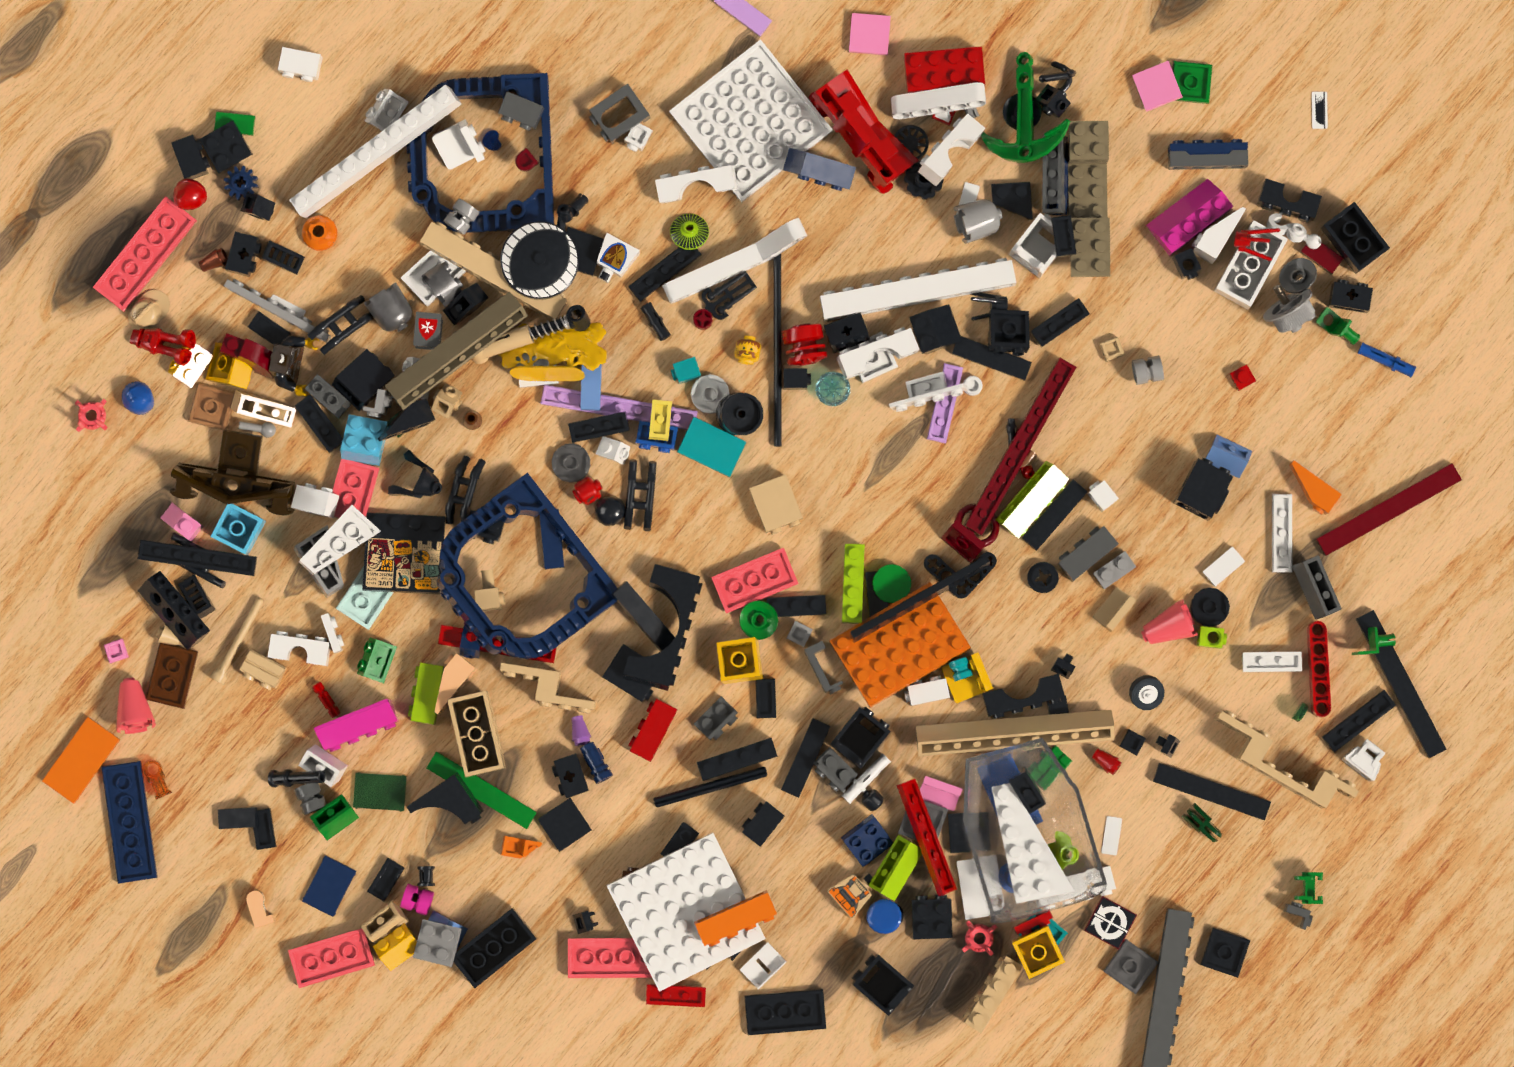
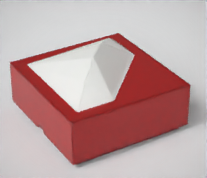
M956 111L933 114L932 119L950 126Z

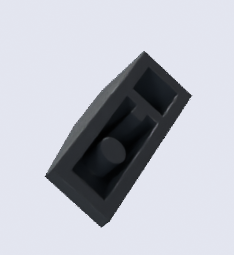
M427 399L416 400L406 409L401 410L378 437L379 442L427 426L433 422L435 417Z

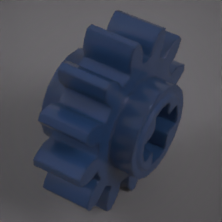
M235 166L234 173L231 171L227 172L230 178H224V181L229 183V185H226L224 189L231 190L229 192L230 197L236 194V199L239 201L241 196L245 198L246 193L255 194L252 190L253 188H259L254 183V181L258 180V177L252 176L254 173L252 169L246 172V167L243 166L241 171H239ZM241 179H243L245 184H242L241 187H239L237 182H241Z

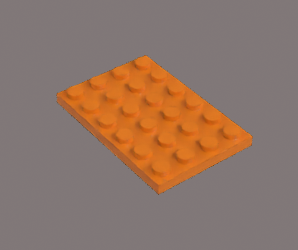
M931 582L829 641L869 708L971 649L939 595L855 643L850 637L852 630L932 586Z

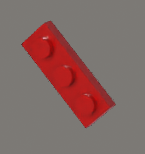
M647 984L646 1004L705 1007L706 987L670 986L659 992L656 985Z

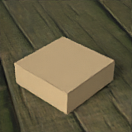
M1118 336L1099 343L1106 362L1125 355Z

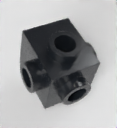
M1048 84L1036 98L1042 106L1041 110L1046 115H1054L1058 118L1071 104L1066 98L1067 94L1062 89H1056Z

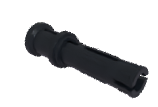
M287 769L284 772H278L277 770H271L268 775V783L273 788L279 785L291 787L294 784H322L325 782V773L323 771L293 772Z

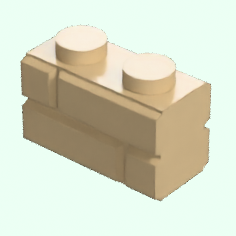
M254 650L249 651L240 668V671L244 672L243 677L251 681L254 678L261 681L260 685L268 690H271L272 687L277 689L287 670L286 667Z
M391 901L384 909L382 908L364 922L361 928L368 939L376 944L402 924H407L409 920L402 909Z

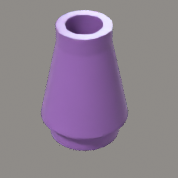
M583 716L572 717V741L575 742V746L590 743L591 735Z

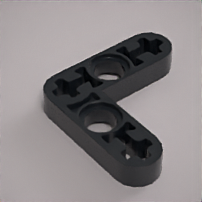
M986 552L978 558L980 559L984 556L988 558L990 556L992 557V565L985 569L987 571L985 574L983 571L979 572V580L972 581L970 578L967 579L973 587L970 588L968 585L965 588V595L963 593L958 595V589L956 588L958 585L960 587L963 586L965 581L948 591L958 599L966 598L995 567L997 559L994 554ZM928 555L924 560V568L938 581L942 580L941 574L944 571H949L951 574L955 573L937 555ZM935 558L937 560L936 565L939 568L941 565L945 567L939 572L938 576L934 573L937 571L935 567H928V559L934 560Z

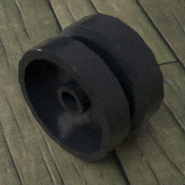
M732 393L725 396L719 402L716 409V419L723 431L731 435H748L760 427L763 420V408L760 401L751 394Z

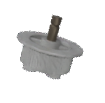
M1277 285L1273 289L1280 300L1273 304L1263 315V319L1266 322L1273 321L1280 333L1290 330L1292 333L1297 332L1302 328V324L1316 317L1315 309L1309 301L1312 291L1307 289L1301 293H1291L1286 296L1281 285Z

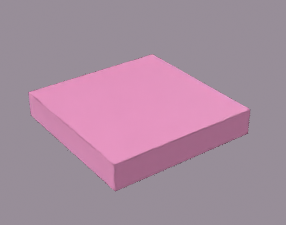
M852 13L849 52L888 55L891 16Z
M1169 61L1132 75L1146 112L1182 98Z

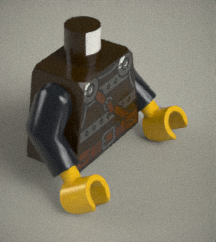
M287 336L281 341V344L274 345L269 372L274 376L277 386L291 392L295 391L297 396H308L303 392L307 385L296 384L304 345L309 349L317 350L318 347H313V342L315 340L319 341V339L314 338L311 340L308 337L305 340L304 337Z

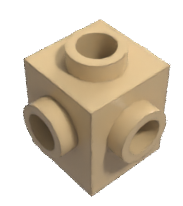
M445 383L441 390L439 388L436 390L433 396L435 401L431 410L449 418L454 410H459L462 404L460 398L463 392Z

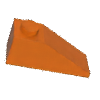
M1293 460L1289 466L1309 503L1313 505L1312 509L1320 515L1323 513L1325 515L1328 514L1342 494Z

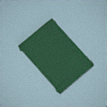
M356 773L353 808L404 811L407 776Z

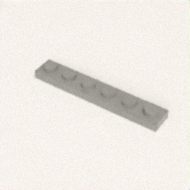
M227 279L224 284L226 289L307 333L315 328L311 325V320L304 316L301 319L294 316L295 312L287 307H284V309L277 306L278 302L269 297L267 300L261 298V293L252 288L250 291L243 288L244 284L236 279H233V281ZM326 329L316 338L327 343L332 337L328 334L329 330Z

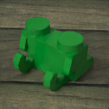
M1302 872V876H1294V880H1303V896H1294V900H1302V904H1323V896H1318V900H1315V876H1318V880H1323V872Z

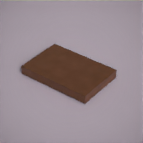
M159 643L146 699L185 709L199 652Z

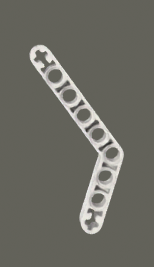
M800 218L793 219L758 242L669 281L662 287L670 304L678 302L773 259L807 237L806 231Z

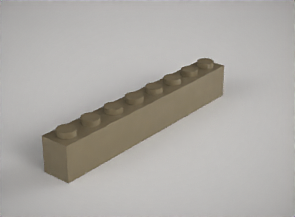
M509 291L461 329L455 331L445 341L438 344L429 353L422 356L420 360L406 368L396 378H393L385 385L386 389L402 410L406 409L528 316Z

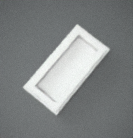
M1232 546L1202 573L1216 587L1242 565L1245 560Z

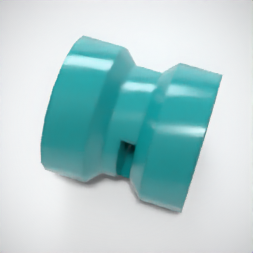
M967 657L948 663L950 669L954 672V681L973 676L971 669L967 668Z

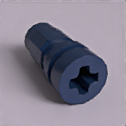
M590 742L580 748L588 767L591 769L590 773L594 776L593 779L596 784L602 783L613 776L611 770H608V764H605L603 761L604 757L600 749L596 747L594 742Z

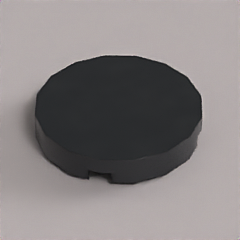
M1216 588L1200 590L1194 595L1190 605L1192 617L1196 622L1208 627L1221 624L1227 618L1230 609L1228 598Z

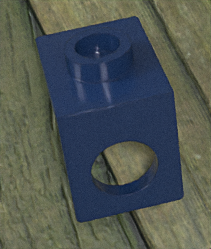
M464 625L460 643V655L470 659H479L480 645L476 640L473 642L467 640L466 635L470 631Z

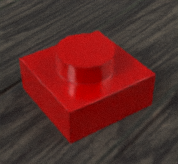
M1247 364L1229 374L1238 391L1256 382Z

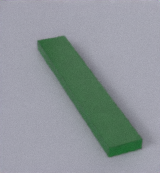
M438 752L434 754L426 768L444 780L458 772L477 800L525 829H528L537 814L536 811L476 775L465 777L463 767Z

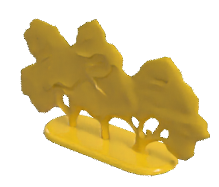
M599 322L591 323L584 331L565 328L562 332L557 331L556 334L550 333L549 336L538 337L537 340L534 339L532 344L498 355L502 357V366L506 369L512 368L510 375L519 380L580 381L585 378V374L575 366L581 364L588 370L594 371L600 364L606 363L607 351L597 345L603 339L606 330ZM522 323V324L519 325L517 328L522 327V326H525V325H527V324ZM523 353H527L530 357L529 363L528 360L524 361L522 357ZM575 357H578L577 362H574ZM539 359H546L549 362V366H533V364ZM562 361L567 363V366H554ZM521 363L524 366H516V364Z

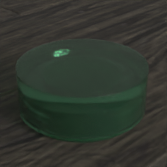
M1302 702L1293 714L1292 719L1299 722L1307 712L1308 705Z

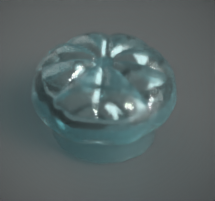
M827 372L816 383V395L827 406H839L850 395V383L839 372Z

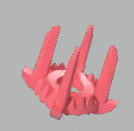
M103 399L101 402L82 404L77 400L75 404L80 409L78 411L79 422L77 423L78 427L76 430L80 432L84 428L95 430L99 427L106 430L108 427L104 424L106 412L103 407L107 401ZM89 410H94L97 413V417L93 421H89L86 418V413Z
M968 920L966 924L969 929L965 935L967 945L962 948L963 952L969 949L974 952L986 951L992 956L994 953L990 947L994 941L993 931L998 927L996 924L990 928L984 924L972 925ZM981 932L985 935L984 943L977 944L974 941L976 933Z

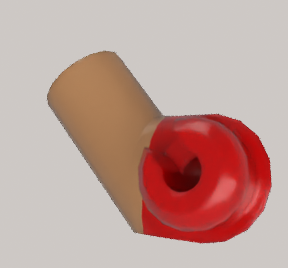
M1032 450L1029 451L1020 467L1021 475L1026 479H1031L1035 474L1032 462L1037 454Z

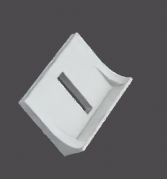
M767 942L740 971L759 990L787 961ZM758 958L771 971L769 974L756 962Z

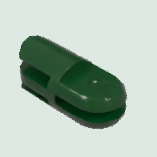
M1194 803L1192 805L1193 808L1206 820L1204 821L1191 808L1187 812L1200 826L1186 814H1183L1181 817L1198 833L1201 831L1212 842H1217L1218 839L1205 826L1220 838L1222 837L1221 831L1211 822L1212 818Z

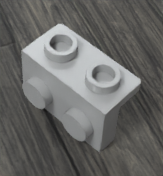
M378 389L375 408L363 406V411L367 412V415L370 417L381 418V415L387 416L388 408L392 406L393 397L390 396L388 391Z

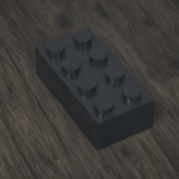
M513 907L457 951L453 962L471 985L476 988L538 938Z

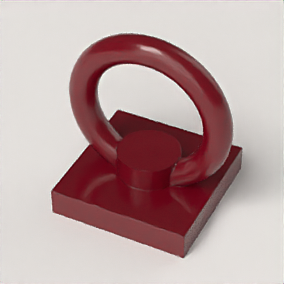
M976 503L962 507L958 511L954 523L941 537L944 542L969 563L976 558L984 547L991 545L997 539L1000 530L995 513L991 519V534L986 539L980 540L974 532L962 525L964 516L972 512Z

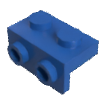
M639 421L635 444L639 445L640 449L650 450L651 447L658 448V452L670 453V450L674 451L678 427L670 426L668 441L649 439L650 422Z

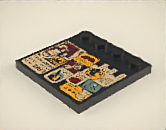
M367 513V519L381 532L365 542L362 590L440 594L437 579L441 574L439 555L445 538L446 517Z

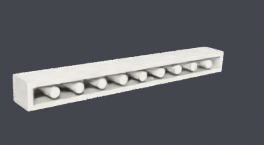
M444 85L289 199L300 216L308 218L462 103L453 90Z
M1007 258L995 260L996 263L980 262L976 264V267L971 268L968 265L957 267L955 271L943 269L934 275L928 272L919 274L918 278L906 276L896 282L885 280L881 282V285L873 286V283L862 285V288L859 289L847 287L842 289L843 292L827 291L820 296L824 322L846 318L860 312L863 315L1012 287L1016 285L1012 260L1007 261Z

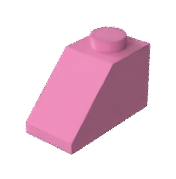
M171 503L161 516L164 522L191 542L203 528L202 524L174 503Z

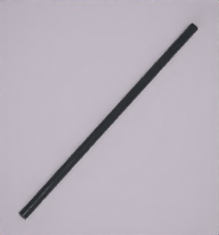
M781 254L774 257V447H782Z

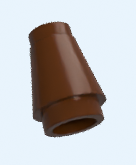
M469 411L463 417V424L469 430H476L482 424V417L476 411ZM471 415L475 417L473 422L468 421Z

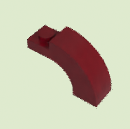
M226 333L219 353L248 364L254 369V373L273 379L274 376L269 372L272 351L247 338L244 340Z

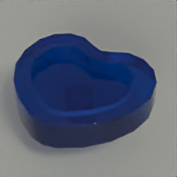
M495 130L487 132L482 140L483 146L491 151L499 150L502 146L499 141V133Z

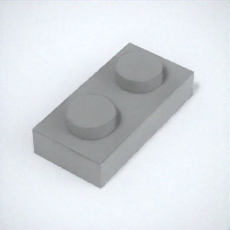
M1124 551L1094 572L1093 575L1102 588L1106 589L1136 568L1126 551Z

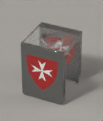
M416 312L413 345L416 349L433 350L441 343L442 314Z

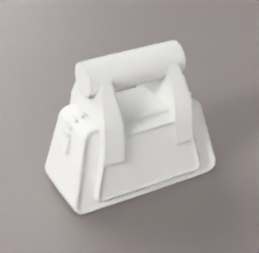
M1366 739L1362 744L1363 746H1357L1342 758V761L1371 782L1376 779L1381 766L1379 761L1385 755V752ZM1366 749H1369L1376 756L1373 758L1366 752Z

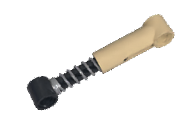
M574 305L568 309L566 315L560 316L559 319L555 320L554 318L550 322L547 320V323L542 324L541 322V325L538 326L534 324V327L531 328L529 325L507 331L474 356L472 361L475 364H483L489 357L532 344L534 339L537 340L538 337L543 338L544 335L549 336L550 333L556 334L557 331L562 332L565 328L584 331L590 326L591 320L584 307Z

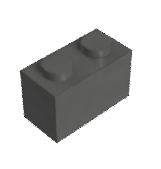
M507 92L498 114L502 116L501 120L511 124L515 121L520 123V128L530 131L531 128L536 130L545 108L542 105Z

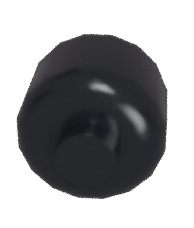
M875 789L867 790L862 795V804L869 811L877 810L884 801L883 796Z

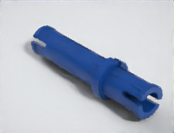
M1364 342L1357 353L1391 368L1393 372L1396 370L1410 378L1416 369V366L1400 360V357H1393Z

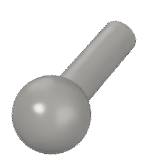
M243 421L239 422L238 429L260 432L266 438L274 436L276 432L274 424L270 422L262 425Z

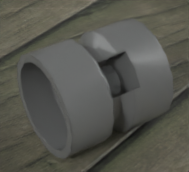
M319 783L305 784L294 789L297 799L302 801L300 806L304 815L315 812L327 805L324 795H320L321 788Z

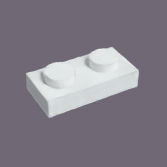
M329 613L321 615L333 653L343 651L341 646H344L341 634L337 635L335 630L338 627L335 617H331Z

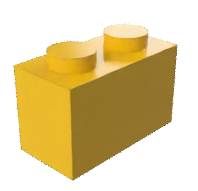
M404 923L376 943L373 948L381 961L392 971L414 954L417 937Z

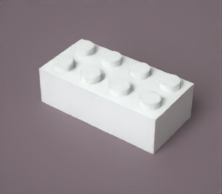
M1253 220L1248 230L1269 228ZM1276 232L1250 234L1251 237L1270 239V242L1251 241L1250 247L1246 246V248L1271 257V261L1247 252L1238 251L1237 248L1214 292L1248 310L1288 240Z

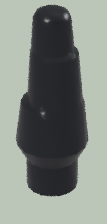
M1014 418L1007 419L1008 445H1010L1016 434L1017 426Z

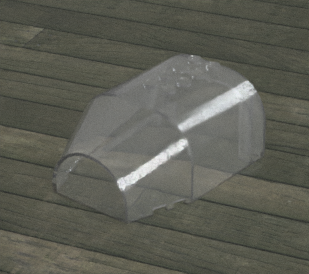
M1043 738L966 759L963 829L991 923L1010 922L1073 905L1095 897L1106 890V878L1079 789L1072 782L1068 773L1060 765L1057 757ZM1025 766L1046 799V805L1029 815L1047 845L1056 842V831L1068 834L1072 845L1078 849L1079 858L1076 863L1067 865L1062 870L1075 892L1016 904L991 787L1008 784L1009 779L1022 772V767ZM1071 851L1068 854L1069 858L1072 857Z

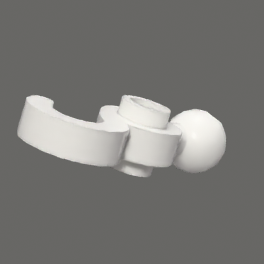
M1275 213L1269 216L1266 224L1267 228H1280L1281 231L1276 233L1280 235L1286 234L1290 241L1295 243L1305 241L1310 249H1317L1321 245V238L1317 234H1306L1307 231L1303 225L1291 223L1280 226L1276 223L1281 221L1282 214Z

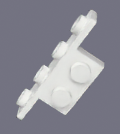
M939 372L907 381L906 386L909 398L889 403V407L892 410H896V412H902L907 410L909 406L920 407L930 400L938 402L944 400L945 396H960L963 394V391L968 389L963 383L947 387L945 373Z

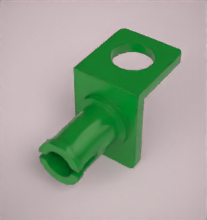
M1325 307L1316 320V323L1330 335L1343 336L1353 345L1360 339V334L1349 327L1352 321L1341 318L1329 307ZM1327 314L1333 317V322L1329 326L1325 325L1323 321Z
M1377 627L1368 628L1370 651L1352 652V655L1379 653L1380 646H1395L1396 640L1388 641V639H1395V635L1393 633L1378 635Z

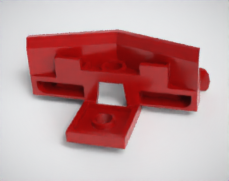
M848 69L808 96L809 101L821 116H828L834 123L832 128L836 133H840L851 147L852 154L856 158L860 157L865 165H867L870 170L867 177L879 193L885 194L893 188L891 182L919 161L878 120Z

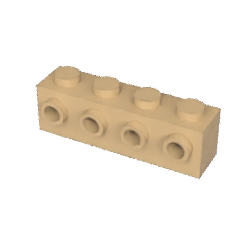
M1006 955L998 959L994 966L997 968L994 974L988 975L984 982L986 985L984 990L978 991L974 998V1006L972 1008L969 1007L963 1016L965 1018L964 1023L981 1034L1023 968L1021 964Z

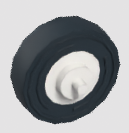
M1143 675L1137 678L1129 689L1131 702L1142 710L1157 708L1164 699L1165 690L1163 684L1151 675Z

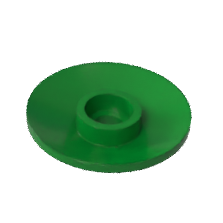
M753 601L742 609L739 620L743 632L750 638L755 637L757 640L766 639L776 631L778 615L769 603ZM758 616L763 617L764 620L762 623L758 622Z

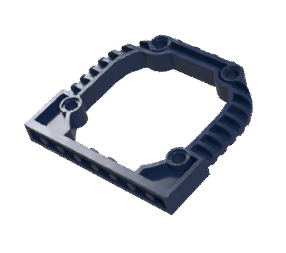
M548 73L456 78L446 80L433 87L423 98L422 102L444 85H447L453 90L459 100L503 98L504 100L507 92L514 91L517 93V96L542 105L545 108L541 116L542 136L539 137V148H543V156H539L540 167H544V189H536L524 202L520 200L509 202L505 210L479 211L480 213L474 222H469L470 228L466 233L513 232L518 227L535 221L554 224ZM434 124L406 145L407 154H410L411 161L407 162L408 173H411V181H408V192H412L415 203L424 207L426 213L435 223L440 222L447 227V230L457 232L443 221L448 213L454 210H450L439 203L438 191L433 183L428 181L427 134L432 131L435 126ZM421 191H425L428 194L425 200L417 198ZM516 206L522 209L519 215L511 213V210Z
M528 473L457 524L447 534L440 549L439 566L441 574L437 579L440 594L444 600H448L451 603L453 612L457 616H461L465 621L464 625L467 630L475 634L478 644L482 648L485 647L491 654L503 652L509 656L524 659L546 655L617 603L611 595L617 589L616 585ZM505 508H510L513 511V515L507 514ZM543 512L556 529V536L566 543L570 554L577 557L588 574L584 578L583 591L578 593L570 602L571 611L536 636L531 638H515L506 627L493 625L464 587L465 574L457 561L461 549L497 521L501 520L504 523H511L518 515L537 517ZM444 577H450L452 584H447L444 581ZM577 601H583L585 608L579 607ZM492 639H498L501 646H495Z

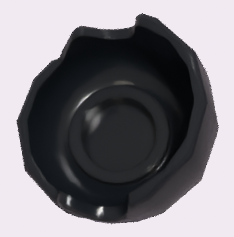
M606 496L599 500L595 506V517L604 526H614L625 516V505L616 496Z

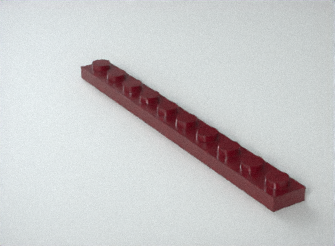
M1061 357L1057 359L964 524L966 528L980 536L983 535L1076 370V366Z

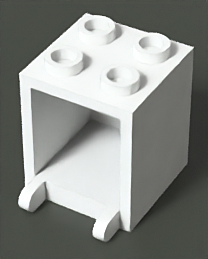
M1039 213L1009 254L1039 279L1056 258L1055 244L1053 245L1039 234L1040 230L1044 228L1053 235L1052 217L1046 213L1044 215Z

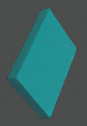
M693 417L677 453L730 477L746 441Z

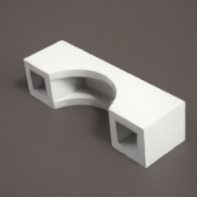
M968 113L963 119L960 117L953 124L954 129L952 131L948 130L943 135V142L941 144L937 142L931 149L933 153L930 156L926 154L920 162L922 166L918 172L935 186L941 182L953 166L948 156V150L953 147L970 149L985 130V127Z
M728 162L716 164L717 168L713 169L705 166L698 168V172L691 173L690 170L680 171L677 176H672L671 173L660 175V179L655 180L659 203L663 204L682 200L686 187L695 181L708 182L716 192L738 189L734 166L728 165Z
M905 327L895 330L891 336L884 334L877 337L875 342L869 343V341L860 343L857 349L851 350V348L840 351L841 355L836 359L844 379L847 380L863 374L866 370L867 358L874 352L887 351L894 354L898 359L917 353L920 349L912 329L905 330Z

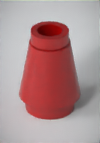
M1099 748L1092 756L1107 774L1114 775L1122 764L1118 757Z

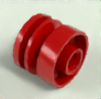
M800 324L782 331L784 345H793V349L785 352L786 356L795 355V357L787 359L788 365H810L828 357L827 352H818L826 348L825 344H816L817 340L824 337L821 324Z

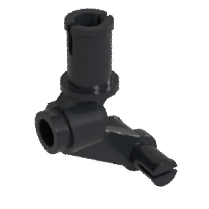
M579 193L571 204H561L558 206L557 226L565 230L566 223L579 215V211L589 202L584 194Z

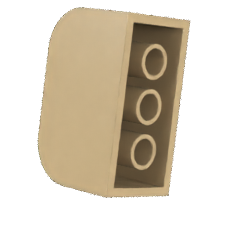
M488 691L448 699L465 777L505 769L504 755Z

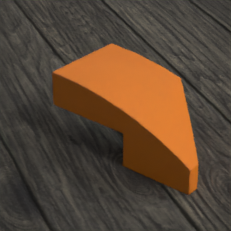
M504 836L500 855L519 859L525 858L533 850L539 848L542 842Z

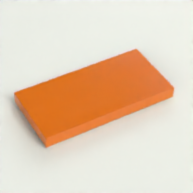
M87 717L42 782L75 804L121 739L90 717Z

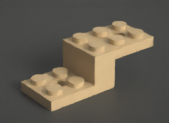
M501 663L500 671L504 672V676L517 678V674L524 675L523 679L536 681V677L538 678L535 700L539 702L540 706L552 707V704H557L559 709L571 710V707H576L579 712L590 713L591 710L596 708V702L558 696L561 679L560 672Z

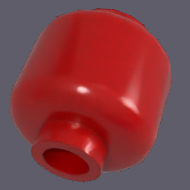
M587 476L575 483V490L572 492L579 504L589 505L601 498L600 490L603 487L598 479L594 480L592 477Z

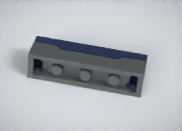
M1066 136L1049 154L1043 156L1042 213L1048 215H1067L1068 137Z
M1220 139L1212 140V143H1204V140H1193L1192 143L1175 140L1173 144L1168 146V170L1247 168L1248 142H1243L1242 139H1233L1229 143H1223V140Z

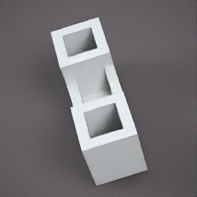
M277 631L276 634H271L268 658L289 661L291 651L296 647H303L307 652L306 663L328 666L331 644L327 642V638L315 637V640L307 639L308 635L296 634V637H289L288 632Z

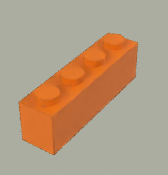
M767 890L699 919L694 923L704 946L709 945V947L720 943L719 940L724 937L730 939L737 936L738 931L742 929L748 931L755 928L758 922L763 921L766 923L773 920L777 912Z

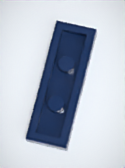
M542 512L539 515L545 570L565 568L562 540L556 536V529Z

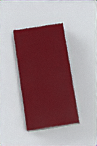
M1322 242L1317 249H1310L1306 244L1300 252L1331 275L1344 259Z

